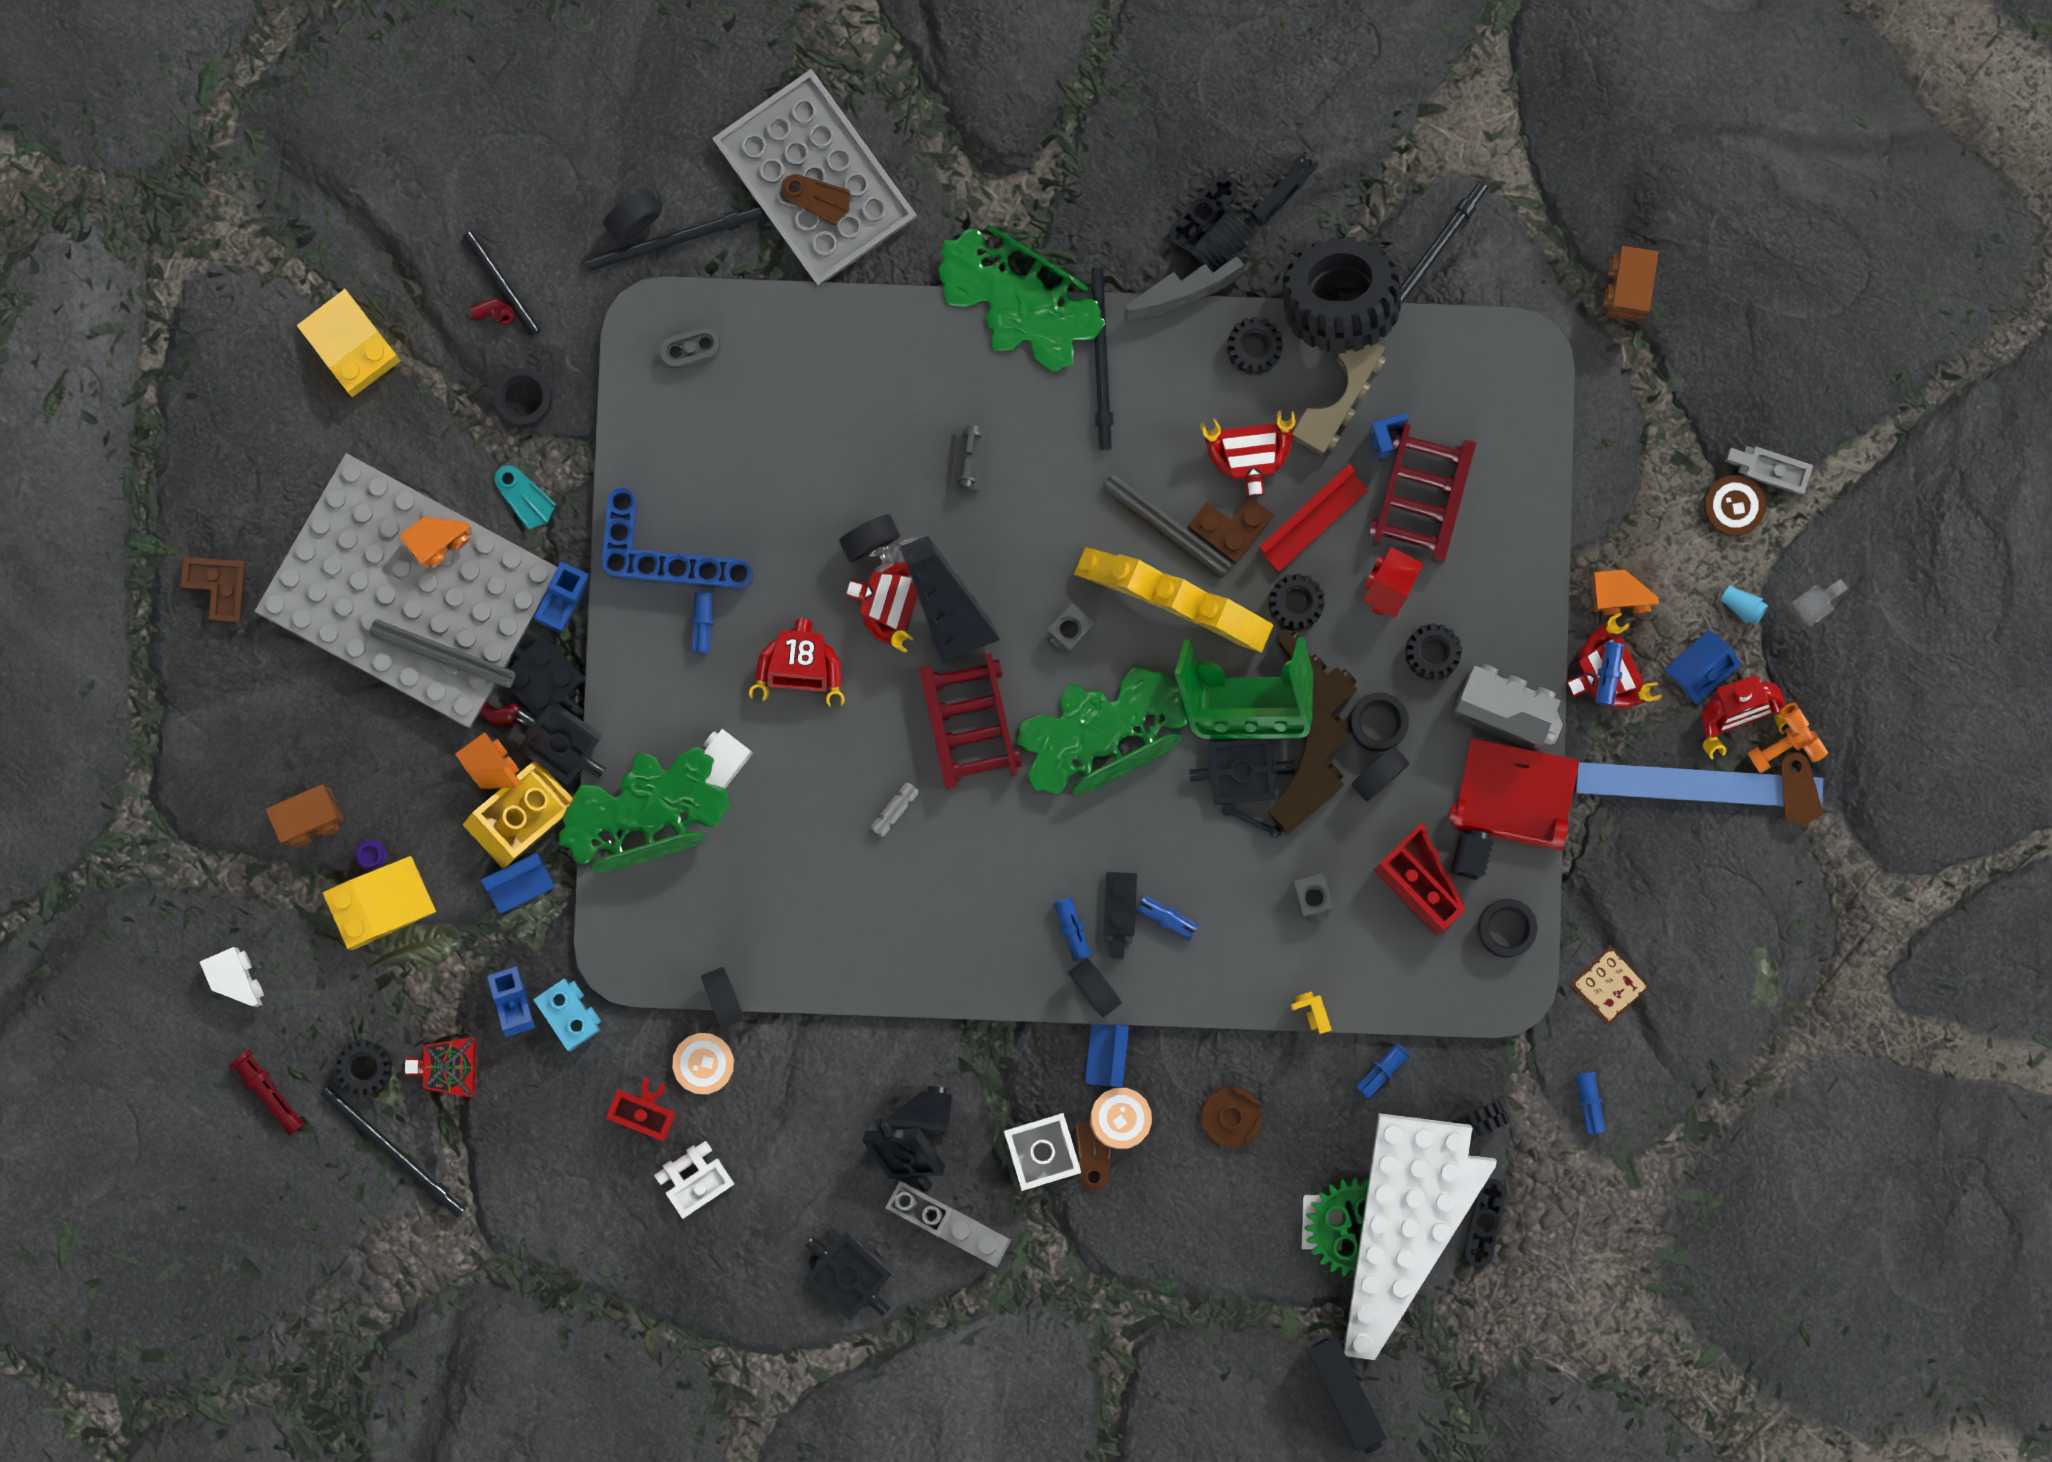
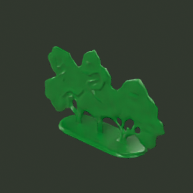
M988 224L987 229L1003 241L1004 246L1002 248H987L985 238L980 231L974 228L964 230L957 240L943 241L941 254L944 260L938 270L940 280L944 284L942 291L945 303L951 306L968 307L975 305L977 302L987 301L991 309L986 314L988 328L993 330V335L991 336L993 351H1011L1022 341L1029 340L1034 352V359L1049 371L1055 372L1059 371L1061 367H1068L1073 364L1074 347L1071 343L1073 340H1094L1105 325V320L1100 317L1101 310L1099 309L1098 301L1093 299L1077 301L1069 296L1067 288L1070 284L1084 292L1090 290L1087 286ZM979 249L986 251L983 255H977ZM1018 250L1035 261L1028 275L1019 276L1010 270L1007 258L1012 252ZM991 255L994 259L1000 256L995 265L985 267L981 263L983 259ZM1001 263L1005 264V271L1003 272L999 269ZM1042 266L1062 278L1061 284L1051 290L1045 289L1042 281L1037 276ZM1062 296V298L1064 299L1063 306L1059 307L1057 305V302Z
M1137 665L1133 666L1122 679L1118 699L1113 702L1107 701L1103 692L1096 690L1086 692L1083 687L1069 683L1059 700L1063 711L1061 718L1040 714L1024 720L1018 729L1020 733L1017 737V744L1028 752L1037 753L1036 759L1027 772L1034 790L1040 791L1044 789L1048 793L1059 794L1065 789L1069 777L1074 773H1079L1085 776L1073 786L1072 794H1086L1174 749L1182 740L1179 734H1169L1156 740L1155 736L1162 726L1175 729L1187 724L1188 717L1179 686L1174 685L1170 675L1152 672L1148 668ZM1153 714L1154 727H1148L1150 732L1146 733L1144 727L1145 718L1147 715ZM1163 715L1165 721L1160 724L1158 721L1159 716ZM1133 727H1140L1141 733L1133 731ZM1127 736L1143 738L1145 744L1143 747L1125 756L1121 755L1118 745L1122 739ZM1108 755L1114 757L1115 761L1092 772L1093 758ZM1073 759H1078L1082 766H1074Z
M694 747L677 755L675 762L668 771L661 769L656 757L637 752L632 762V771L627 772L621 780L620 785L623 792L620 796L615 798L600 786L581 784L573 796V802L567 807L563 815L565 828L559 833L560 840L558 844L570 848L573 860L580 864L591 861L599 849L612 852L613 855L601 858L592 864L591 870L593 872H611L700 845L706 841L707 837L704 833L700 832L685 833L688 825L691 822H699L707 827H716L722 819L723 812L731 808L726 789L706 783V779L712 772L714 759L710 755L705 754V751L700 747ZM684 811L687 817L686 820L681 822L680 813ZM665 825H671L677 835L655 842L653 839L654 834L659 832ZM621 829L623 831L622 837L618 839L616 833ZM604 830L612 835L615 843L611 844V840L605 843L600 838L599 833ZM641 831L645 834V845L623 851L621 843L628 833ZM595 839L596 841H598L599 846L594 847L592 845V840Z

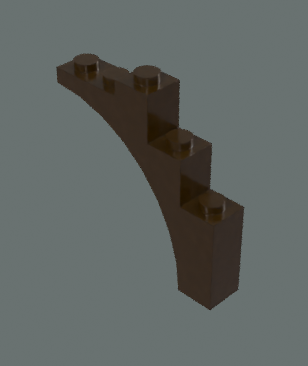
M1286 629L1275 641L1287 657L1292 660L1297 638L1300 636L1295 631L1290 634ZM1316 654L1312 657L1309 655L1313 669V715L1310 733L1306 736L1304 752L1296 775L1283 796L1267 812L1287 836L1344 785L1341 782L1343 778L1341 772L1332 763L1327 766L1324 761L1350 739V735L1347 733L1350 730L1348 725L1339 716L1334 719L1331 714L1357 691V688L1354 686L1357 681L1346 669L1340 671L1338 667L1327 675L1324 671L1327 666Z

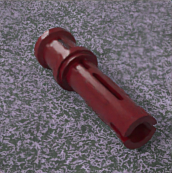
M249 1049L236 1058L228 1067L231 1070H236L246 1083L245 1088L257 1094L287 1132L288 1136H290L305 1123L268 1079L270 1077L267 1069L263 1070L252 1057V1050Z

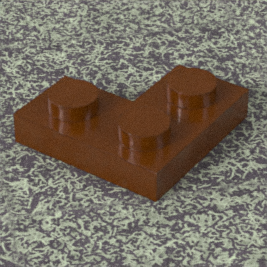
M1252 497L1248 498L1232 520L1206 502L1188 525V528L1237 564L1274 515Z
M183 557L181 588L211 591L210 621L241 623L246 562Z

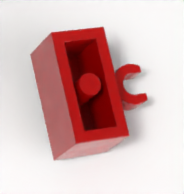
M1390 547L1386 557L1379 555L1363 588L1368 590L1363 602L1373 606L1372 612L1383 616L1385 612L1396 618L1424 563Z
M646 1077L641 1084L642 1098L617 1089L606 1119L661 1141H667L677 1112L655 1104V1100L664 1094L665 1084L661 1083L658 1091L652 1093L648 1090L650 1078Z

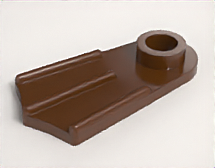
M798 174L789 175L782 182L781 191L785 199L832 225H836L850 211V190ZM792 183H798L801 189L793 193L789 190V187Z
M1794 752L1786 755L1781 762L1785 821L1807 825L1815 818L1824 814L1808 759L1803 754ZM1792 761H1796L1800 765V769L1796 773L1792 772L1789 768Z
M1089 1119L1075 1125L1078 1163L1081 1170L1080 1181L1087 1190L1098 1191L1108 1181L1112 1148L1105 1146L1095 1137ZM1091 1171H1097L1100 1174V1180L1097 1183H1091L1088 1180V1174Z

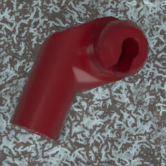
M496 298L469 307L474 321L490 316L501 324L508 325L512 323L515 312L510 305Z
M486 701L479 715L495 727L509 726L517 722L513 718L520 707L517 704L510 703L508 707L496 709Z

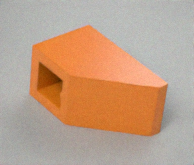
M423 517L401 533L399 537L425 570L429 566L434 568L442 563L446 558L444 554L452 548L458 550L467 544L471 539L469 535L473 532L467 522Z
M1626 570L1594 572L1591 575L1594 612L1602 611L1603 616H1614L1625 609H1633V614L1652 612L1651 607H1656L1659 604V598Z
M485 732L455 753L480 789L517 788L522 784L515 774L519 771L517 765L509 755L504 758L508 754L507 750L498 739L492 741Z

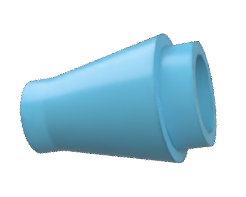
M1729 585L1720 599L1746 624L1751 623L1754 626L1757 625L1768 608V605L1763 602V598L1736 589Z

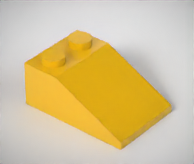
M346 289L297 325L352 398L401 361Z
M535 761L516 775L522 783L519 787L501 788L472 812L463 823V826L502 869L511 865L563 818L567 807L573 802L570 794L550 772Z
M412 856L351 879L323 892L337 927L349 950H355L436 913V909Z

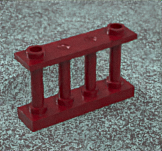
M1405 423L1403 430H1397L1394 437L1393 448L1397 449L1379 519L1373 518L1368 536L1374 537L1372 542L1374 546H1378L1381 536L1428 548V552L1433 553L1431 561L1443 564L1447 556L1476 442L1464 440L1461 447L1456 446L1454 449L1410 437L1411 425ZM1405 448L1452 460L1451 464L1456 465L1454 476L1448 475L1445 478L1401 466ZM1397 477L1443 489V493L1448 494L1446 506L1440 504L1439 507L1393 495ZM1389 507L1436 519L1435 522L1440 523L1438 535L1432 534V536H1427L1385 524Z
M992 653L985 654L987 665L939 675V672L933 673L931 666L919 668L946 791L956 789V781L962 780V776L1008 766L1010 767L1011 776L1018 775L1017 768L1022 767L1019 749H1012L997 678L1003 677L999 659L993 660ZM990 676L993 695L947 705L945 702L939 703L937 691L942 690L943 686ZM997 707L999 725L953 735L952 732H945L943 721L949 720V716ZM1003 736L1007 754L964 764L952 763L950 751L956 750V746Z

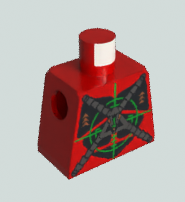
M465 1038L424 1045L423 1058H406V1076H423V1089L465 1097H475L477 1039Z

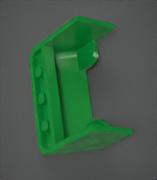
M1304 637L1297 638L1293 658L1283 665L1282 677L1225 678L1224 671L1218 664L1212 661H1197L1191 639H1184L1175 676L1191 730L1195 735L1204 739L1303 738L1310 733L1313 715V669Z

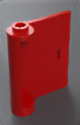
M1471 738L1457 805L1451 804L1448 822L1453 823V829L1465 832L1476 830L1489 834V837L1563 851L1568 831L1567 820L1580 760Z

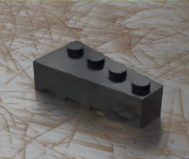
M929 536L899 547L943 662L1000 640L992 620L985 614L977 600L970 594L960 577L956 575Z

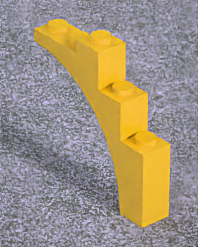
M1085 547L1074 572L1075 576L1083 580L1102 585L1152 604L1204 627L1240 647L1262 653L1273 628L1272 623L1228 598L1207 593L1182 578L1164 574L1139 559L1118 554L1117 556Z

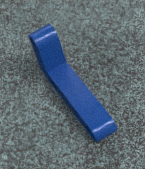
M623 487L616 488L609 494L602 566L611 578L731 590H744L752 584L754 578L753 571L744 560L633 550L638 508L637 500L629 489ZM620 496H628L631 499V504L626 510H617L615 508L616 499ZM618 526H624L628 529L627 537L622 541H616L612 538V531ZM615 556L625 559V565L619 571L609 569V562ZM645 559L655 561V569L650 574H643L639 571L640 563ZM675 562H683L686 565V571L680 577L670 574V567ZM714 565L717 568L715 577L709 580L703 579L700 576L703 566ZM737 567L747 570V578L742 582H734L731 579V572Z

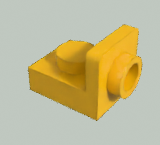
M1311 991L1294 997L1296 1003L1290 1005L1292 1011L1310 1006L1311 1011L1307 1012L1306 1015L1311 1030L1317 1029L1319 1035L1332 1031L1321 995L1314 997Z

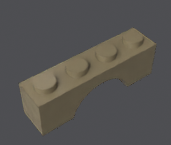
M1378 343L1371 347L1369 344L1363 346L1364 349L1354 352V349L1346 350V353L1339 354L1336 361L1343 369L1346 377L1345 394L1336 404L1328 408H1307L1292 433L1293 441L1321 457L1326 450L1332 453L1340 439L1336 432L1341 424L1347 427L1356 412L1351 408L1357 398L1363 400L1371 384L1367 383L1368 378L1372 372L1378 375L1386 361V358L1382 356L1385 347Z

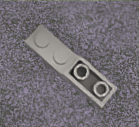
M899 1181L886 1206V1209L995 1267H998L1011 1242V1239L902 1181Z

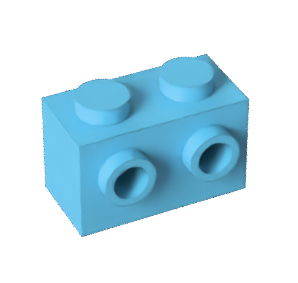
M563 979L533 1000L567 1051H572L601 1031L597 1025L601 1020L592 1007L585 1008L580 1000L584 997V994L575 981L569 984L566 979Z

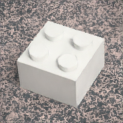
M1064 1113L1004 1131L1022 1191L1081 1173Z

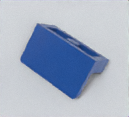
M1408 413L1372 423L1368 434L1377 461L1390 457L1394 448L1388 432L1403 428L1409 420Z
M1709 630L1667 666L1665 671L1681 685L1688 698L1697 705L1742 664L1731 646Z
M538 853L481 880L486 891L490 893L498 912L501 914L555 887Z
M1091 1024L1086 1084L1122 1088L1128 1025Z

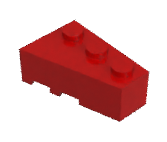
M1422 822L1373 871L1438 936L1466 908L1449 874H1446L1439 859L1440 856L1436 848L1434 849L1426 833L1427 829Z

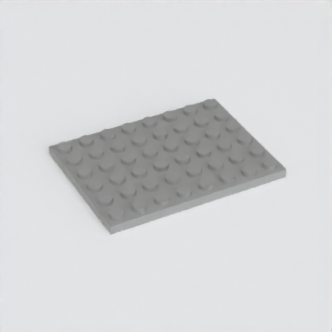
M346 453L255 609V613L471 729L496 683L373 637L370 634L372 623L376 619L505 668L547 593V587L558 567ZM423 517L467 522L473 532L469 535L470 541L458 550L452 548L444 554L446 558L442 563L434 568L429 566L425 570L399 537L401 533Z

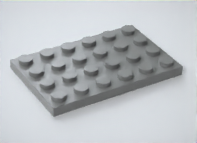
M812 69L712 138L817 286L832 278L917 218L916 213ZM798 174L850 190V211L836 225H832L785 199L781 191L782 182L787 176ZM792 183L789 187V190L793 193L801 189L798 183Z

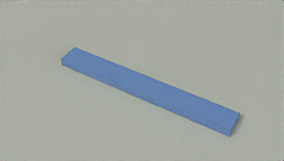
M1579 762L1576 777L1575 794L1784 807L1781 775ZM1813 777L1822 806L1823 778Z

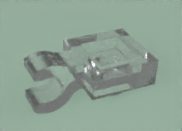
M921 536L897 542L889 547L881 546L869 553L870 557L879 556L882 559V565L875 568L876 572H884L896 560L899 564L905 562L899 547L918 540Z
M1841 579L1823 592L1818 585H1815L1791 602V604L1806 625L1811 627L1835 610L1830 601L1848 588Z

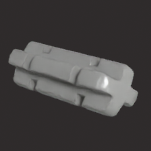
M905 783L899 790L900 794L898 796L895 795L882 811L881 818H877L871 825V829L876 834L884 837L891 829L889 826L891 824L894 825L909 806L908 802H912L918 795L919 791L912 784Z

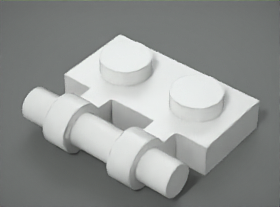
M704 1141L697 1147L695 1145L691 1146L686 1150L687 1153L674 1162L670 1160L663 1165L664 1169L654 1175L660 1185L670 1179L675 1184V1187L666 1192V1195L682 1219L734 1185V1182L718 1158L708 1165L704 1161L703 1157L713 1151L707 1141ZM694 1163L699 1171L683 1180L680 1172Z

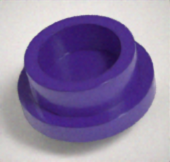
M366 840L356 849V862L365 870H377L386 861V850L381 843L375 840Z

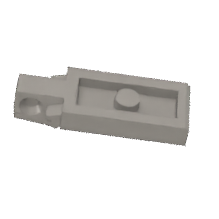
M1747 446L1745 452L1730 448L1724 461L1738 466V473L1745 475L1747 478L1802 496L1805 494L1813 468L1811 464L1756 446L1754 448Z

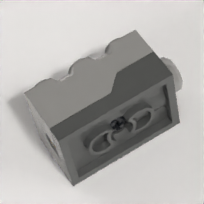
M1481 663L1480 666L1474 665L1468 672L1451 717L1533 751L1540 749L1544 743L1548 745L1555 744L1563 725L1557 712L1561 700L1554 698L1556 693L1542 687H1538V690L1535 691L1526 688L1527 681L1513 675L1504 679L1497 676L1498 669Z

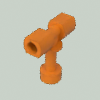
M1796 702L1786 705L1779 711L1789 726L1784 730L1787 736L1763 751L1756 747L1748 752L1750 759L1760 774L1771 767L1768 761L1793 746L1797 751L1803 748L1812 763L1821 760L1828 754L1815 731H1810L1807 727L1809 723Z

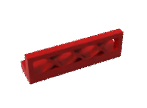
M1350 464L1259 546L1258 552L1278 573L1369 490L1354 474L1356 470Z

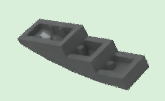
M1236 256L1214 273L1204 264L1182 281L1173 272L1125 306L1124 318L1127 322L1159 316L1194 304L1219 292L1243 277L1244 264Z

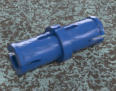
M1605 642L1602 666L1597 672V675L1600 677L1594 703L1614 706L1618 679L1622 678L1620 666L1625 645Z
M1145 894L1141 902L1152 907V910L1140 904L1136 912L1160 924V928L1165 930L1167 927L1190 941L1194 934L1184 929L1183 926L1196 931L1199 923H1195L1175 912L1176 908L1172 906L1167 908Z
M1069 897L1055 902L1053 905L1062 926V930H1060L1061 935L1066 937L1074 962L1091 956L1092 953L1083 932L1085 928L1084 923H1080L1072 901L1073 899Z

